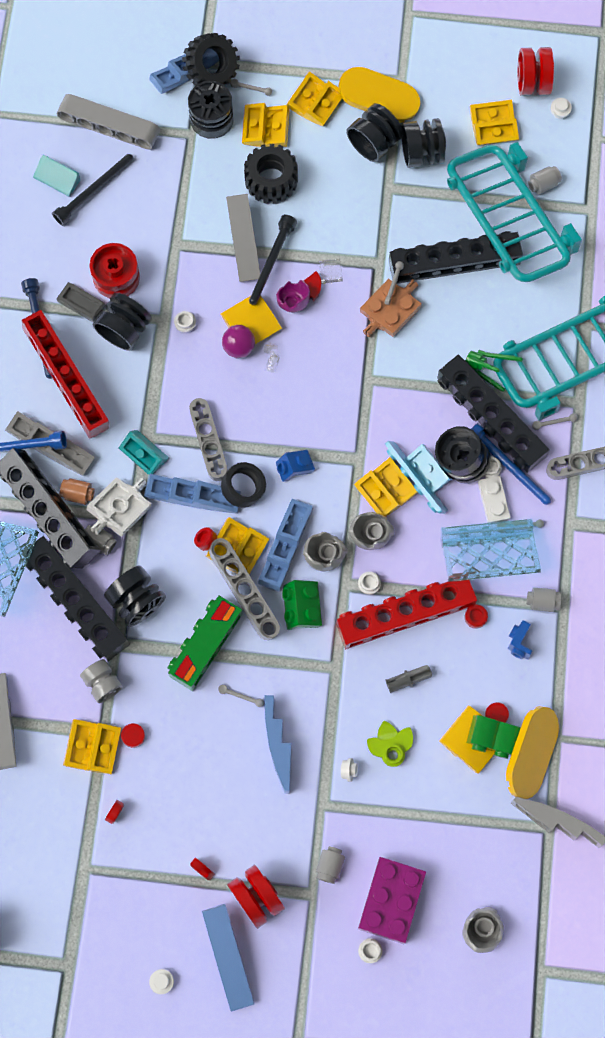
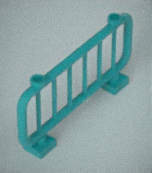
M519 143L510 144L508 155L502 148L496 145L483 146L458 156L449 162L447 172L450 178L447 179V184L452 191L458 189L502 259L499 262L501 271L504 274L510 271L511 275L520 282H531L566 267L570 262L571 255L579 251L582 239L571 223L563 226L560 236L519 174L525 171L528 160ZM490 153L497 155L501 161L460 178L456 171L457 166ZM501 166L505 167L511 177L473 194L469 192L463 182ZM512 182L516 184L522 193L519 196L481 210L474 200V197ZM525 198L533 210L493 227L484 215ZM534 214L537 216L543 227L502 244L495 233V230ZM544 231L548 233L554 243L516 260L511 258L505 248ZM556 247L562 255L561 260L527 274L522 273L516 266V264Z
M605 296L598 301L600 305L521 343L516 344L514 340H511L503 345L504 351L499 354L519 357L518 353L533 347L556 386L540 393L524 364L517 361L536 393V396L523 399L502 367L504 359H494L493 366L500 369L496 374L512 401L522 408H530L537 405L535 416L538 421L559 411L561 403L556 395L605 372V362L598 365L575 327L590 319L605 343V334L594 318L605 312ZM570 328L594 365V368L581 374L578 373L556 335ZM551 337L575 377L561 384L537 344Z

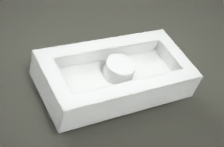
M496 476L478 480L477 483L487 525L500 521H510L501 477Z

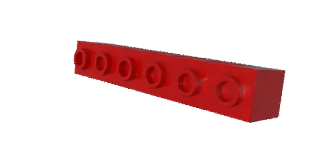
M42 310L22 319L24 333L88 438L91 439L108 430L109 420Z
M460 574L448 578V582L442 584L439 582L431 583L426 586L427 589L421 591L417 589L410 590L405 593L404 597L396 599V596L389 597L383 600V604L377 606L368 604L361 608L362 611L356 613L352 611L339 615L340 618L336 619V625L345 650L475 605L477 598L468 575L463 577ZM450 591L454 594L455 598L447 600L444 598L443 593ZM425 598L430 599L433 602V606L429 608L424 607L421 601ZM408 606L411 608L412 613L404 615L400 612L399 608ZM381 613H386L389 615L390 620L388 622H381L377 616ZM360 620L366 621L368 628L364 630L358 629L356 622Z

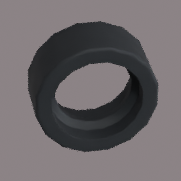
M240 462L231 466L222 477L221 490L229 503L233 506L245 508L258 502L265 493L267 484L264 474L257 466L247 462ZM241 473L250 477L256 488L254 494L246 497L237 493L231 482L234 475Z

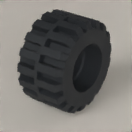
M208 33L195 37L194 40L187 44L189 47L185 48L183 52L186 54V57H182V62L186 63L183 70L188 71L189 74L186 76L188 79H193L192 83L194 85L204 81H215L225 86V84H229L232 81L231 78L236 77L237 73L235 70H238L240 67L237 64V61L240 60V55L236 56L235 52L238 49L236 46L232 47L234 42L231 39L226 40L227 36L223 34L218 35V33ZM208 48L214 50L219 57V68L214 74L208 72L203 65V54Z
M264 144L261 145V149H253V154L249 153L247 161L244 163L246 189H249L251 196L255 195V200L260 201L262 199L265 204H268V201H272L273 204H277V200L283 202L286 200V196L290 198L293 195L292 191L296 190L298 183V164L295 156L291 155L289 149L283 150L281 145L274 147V144H270L269 147H266ZM266 169H276L282 175L276 179H266L260 173Z

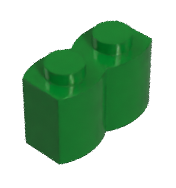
M473 715L466 743L471 744L473 750L485 753L486 749L495 751L494 756L508 759L513 752L521 727L484 716Z

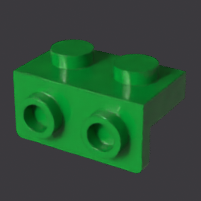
M293 580L283 586L282 598L285 606L284 620L287 630H293L297 627H321L322 618L318 581Z

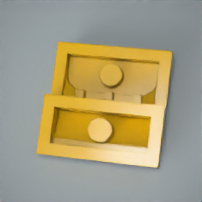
M309 71L286 105L296 114L323 126L342 99V95L339 93L338 87L329 80L325 83Z
M512 99L469 106L477 146L519 140Z
M265 103L246 104L244 107L242 144L261 147L264 144L266 147H269L270 144H274V147H278V145L287 147L290 114L288 105L267 107Z
M249 296L220 313L228 328L232 325L248 327L254 334L255 344L282 329V327L261 296L256 305L249 303L251 297Z
M391 457L375 470H370L354 484L374 511L385 517L418 494L414 485L402 473Z
M230 517L225 520L217 534V539H225L231 544L248 574L251 573L269 541V538L251 527L243 526ZM216 545L214 552L219 556H223L226 554V548L222 545ZM208 550L205 557L212 560ZM230 564L226 566V569L238 574V568L235 565Z
M468 705L439 742L455 757H459L472 771L479 774L493 757L495 751L486 749L485 753L473 750L471 744L466 743L473 715L482 716Z
M73 719L63 766L111 775L121 728Z

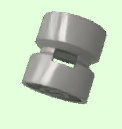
M105 659L91 664L80 674L85 685L92 687L91 694L97 703L107 701L123 688L116 675H111L112 669Z

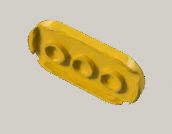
M352 67L346 70L340 78L338 85L339 93L342 95L345 103L352 107L366 111L372 104H380L392 112L399 123L413 119L418 113L420 107L419 94L407 83L365 67Z
M537 706L534 710H530L523 720L506 770V781H509L510 786L508 789L514 797L529 799L539 791L559 733L558 718L551 708Z

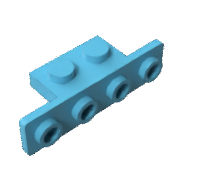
M387 441L385 445L388 448V455L400 463L402 466L400 470L407 478L411 477L415 483L414 488L420 495H425L429 502L427 504L430 509L435 513L445 514L448 509L435 493L447 484L451 477L425 444H421L406 457L394 441Z

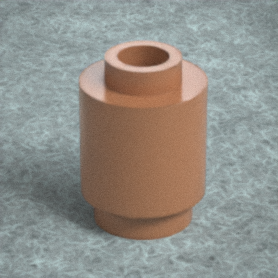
M69 478V480L64 479L62 481L59 495L64 497L66 501L87 505L88 501L93 500L95 489L92 488V484L89 482Z

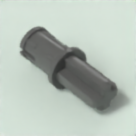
M424 665L408 672L404 670V673L385 679V682L391 694L408 686L412 688L413 684L431 678L432 672L428 665Z

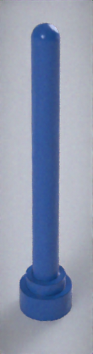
M479 423L471 428L479 436L489 452L543 504L549 505L551 503V498L485 436L484 428Z
M56 431L50 434L49 437L0 443V452L10 451L12 448L28 449L50 446L55 450L66 449L67 437L64 431Z

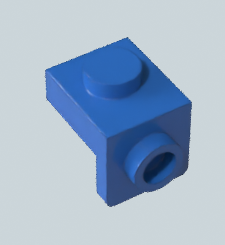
M308 450L286 452L276 461L277 471L283 482L288 481L292 476L311 474L315 470Z
M522 620L519 626L515 624L509 634L512 640L507 649L518 659H529L533 652L521 645L531 625Z

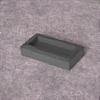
M70 282L66 284L56 298L57 302L91 322L95 321L105 307L103 301Z

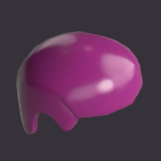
M299 280L296 284L288 281L284 287L279 288L276 294L279 307L291 313L305 309L310 300L309 285L303 280Z
M232 325L223 334V350L229 356L236 359L249 356L255 347L254 334L244 325Z

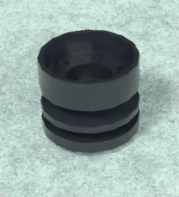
M204 81L197 84L190 91L188 108L190 124L194 132L207 139H216L229 132L234 123L232 95L229 89L219 82Z
M376 103L372 104L362 114V118L356 119L346 129L347 137L352 146L359 154L371 162H377L388 152V147H393L403 137L404 133L401 124L392 112Z
M439 118L432 119L431 124L428 119L424 120L423 130H420L417 121L402 123L401 126L404 133L401 141L407 168L422 166L424 156H426L429 165L434 164L435 159L438 164L445 162L446 137Z
M113 293L110 301L105 305L107 311H101L92 325L96 332L109 343L120 349L130 351L139 339L137 332H143L146 329L145 325L150 323L152 317L134 299L121 293Z
M455 426L447 429L440 435L435 445L437 461L449 476L459 483L469 484L478 481L486 474L490 467L491 456L488 448L474 430L468 427Z
M140 565L129 569L119 576L104 593V598L113 609L122 607L119 616L125 618V623L128 627H133L149 618L166 599L165 593L158 591L159 586L157 584L147 586L151 581V577Z

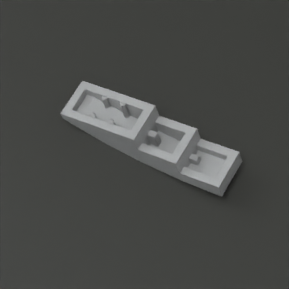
M248 194L227 196L226 200L239 282L258 280L260 268Z
M19 411L16 412L5 429L7 433L18 440L44 438L53 434V431L39 422L35 423ZM68 439L66 449L55 450L50 446L33 448L81 476L84 475L95 458Z
M0 673V770L17 767L14 726L12 723L11 702L8 696L6 673Z
M515 797L511 802L514 807L548 833L557 827L573 841L581 834L598 848L602 847L605 843V836L564 811L519 797Z

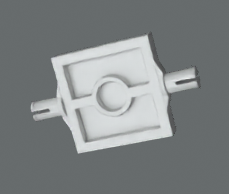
M116 477L87 505V511L98 519L90 528L91 531L98 535L104 527H108L122 537L151 508L152 503L146 500L140 493L147 485V482L140 478L134 486H131Z

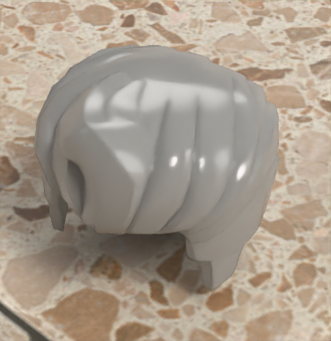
M366 512L357 515L353 519L349 533L359 548L377 550L383 548L389 542L391 537L394 536L395 530L394 526L385 516L375 512Z
M321 532L306 540L303 555L306 562L313 569L326 572L337 568L348 550L337 536Z
M492 907L477 908L467 917L463 926L462 936L465 943L474 952H492L502 940L504 925L496 909Z

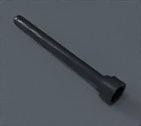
M126 154L66 207L56 208L51 214L57 223L64 226L70 221L71 213L132 162L133 155Z
M284 214L279 220L278 226L280 231L249 299L251 305L258 303L287 234L293 232L296 227L297 220L290 215Z

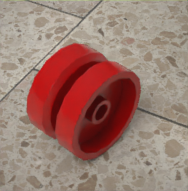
M532 47L520 48L517 65V81L520 96L532 95L535 87L539 95H550L552 93L554 59L551 47H540L536 52V56Z
M120 243L104 244L95 250L90 258L89 268L97 291L109 299L113 293H121L126 296L132 294L140 281L138 263L133 251Z
M254 864L245 871V877L250 883V887L247 888L238 877L227 883V886L254 926L259 929L267 923V916L261 909L262 906L265 905L273 916L285 910V907L278 898V893L266 876L262 875Z

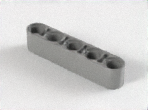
M65 94L56 113L63 121L147 150L152 149L160 132L159 126L151 121L72 94Z
M216 539L212 542L209 549L211 559L258 636L268 641L274 639L280 631L277 619L231 544L225 539ZM216 545L224 546L226 554L223 556L217 555L214 552V547ZM230 564L235 565L238 568V574L234 576L229 575L226 571V566ZM241 584L248 585L250 594H240L238 586ZM259 604L262 607V614L254 615L250 610L251 605ZM269 623L273 625L274 633L272 635H267L263 632L264 624Z

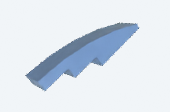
M210 48L206 49L203 54V65L207 70L219 61L216 52ZM186 54L170 60L167 67L150 74L149 80L161 94L190 80L186 76L189 74L188 71L183 70L186 63L182 62V57H186Z
M151 473L148 476L144 497L193 508L237 513L238 507L233 506L225 499L221 486L199 480L192 482L177 477L170 479Z
M291 499L267 556L266 564L259 577V585L278 592L280 591L313 506Z
M264 695L265 724L269 750L285 794H289L291 743H282L283 720L273 719L274 695Z
M222 904L203 910L204 922L230 1011L254 1005L226 905Z

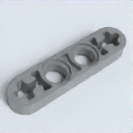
M196 398L190 403L189 410L207 473L213 481H222V477L228 469L211 410L205 399ZM197 405L204 408L202 410L204 418L200 419L198 411H195ZM207 424L211 426L212 430L209 434L204 435L200 433L199 428ZM208 445H215L218 451L214 455H209L205 452ZM217 460L218 467L222 469L219 475L216 472H211L214 471L213 461Z
M605 446L553 458L547 465L546 473L553 480H561L604 470L605 463H596L594 456L596 454L605 456ZM574 459H581L585 466L582 469H576L572 461ZM566 461H568V467L562 468L560 473H557L556 470L552 471L554 464H557V467L560 468L564 467Z

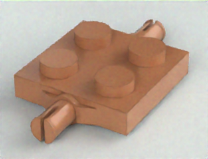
M388 278L360 307V313L371 322L363 330L367 337H370L376 329L385 331L394 337L422 308V303L411 295L419 286L415 280H411L405 288L396 284L390 305L384 304L392 283Z

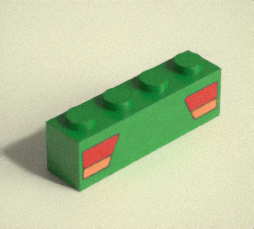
M218 595L216 600L212 599L205 609L207 614L203 619L199 618L193 627L195 632L190 639L187 637L180 647L182 652L178 658L174 657L167 667L169 669V677L191 691H194L243 615L241 608Z

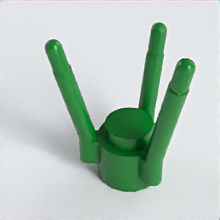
M480 349L478 352L471 350L465 361L482 379L504 392V387L481 372L485 368L495 372L500 371L499 368L488 364L485 357L520 362L523 361V358L485 352Z

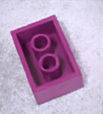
M379 857L357 930L405 944L426 871Z

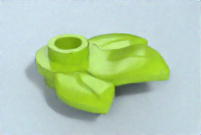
M383 721L378 729L377 738L367 739V747L372 755L382 758L387 766L397 767L403 763L405 752L412 747L413 733L410 727L397 732L390 723ZM392 751L398 755L394 760L389 758V753Z

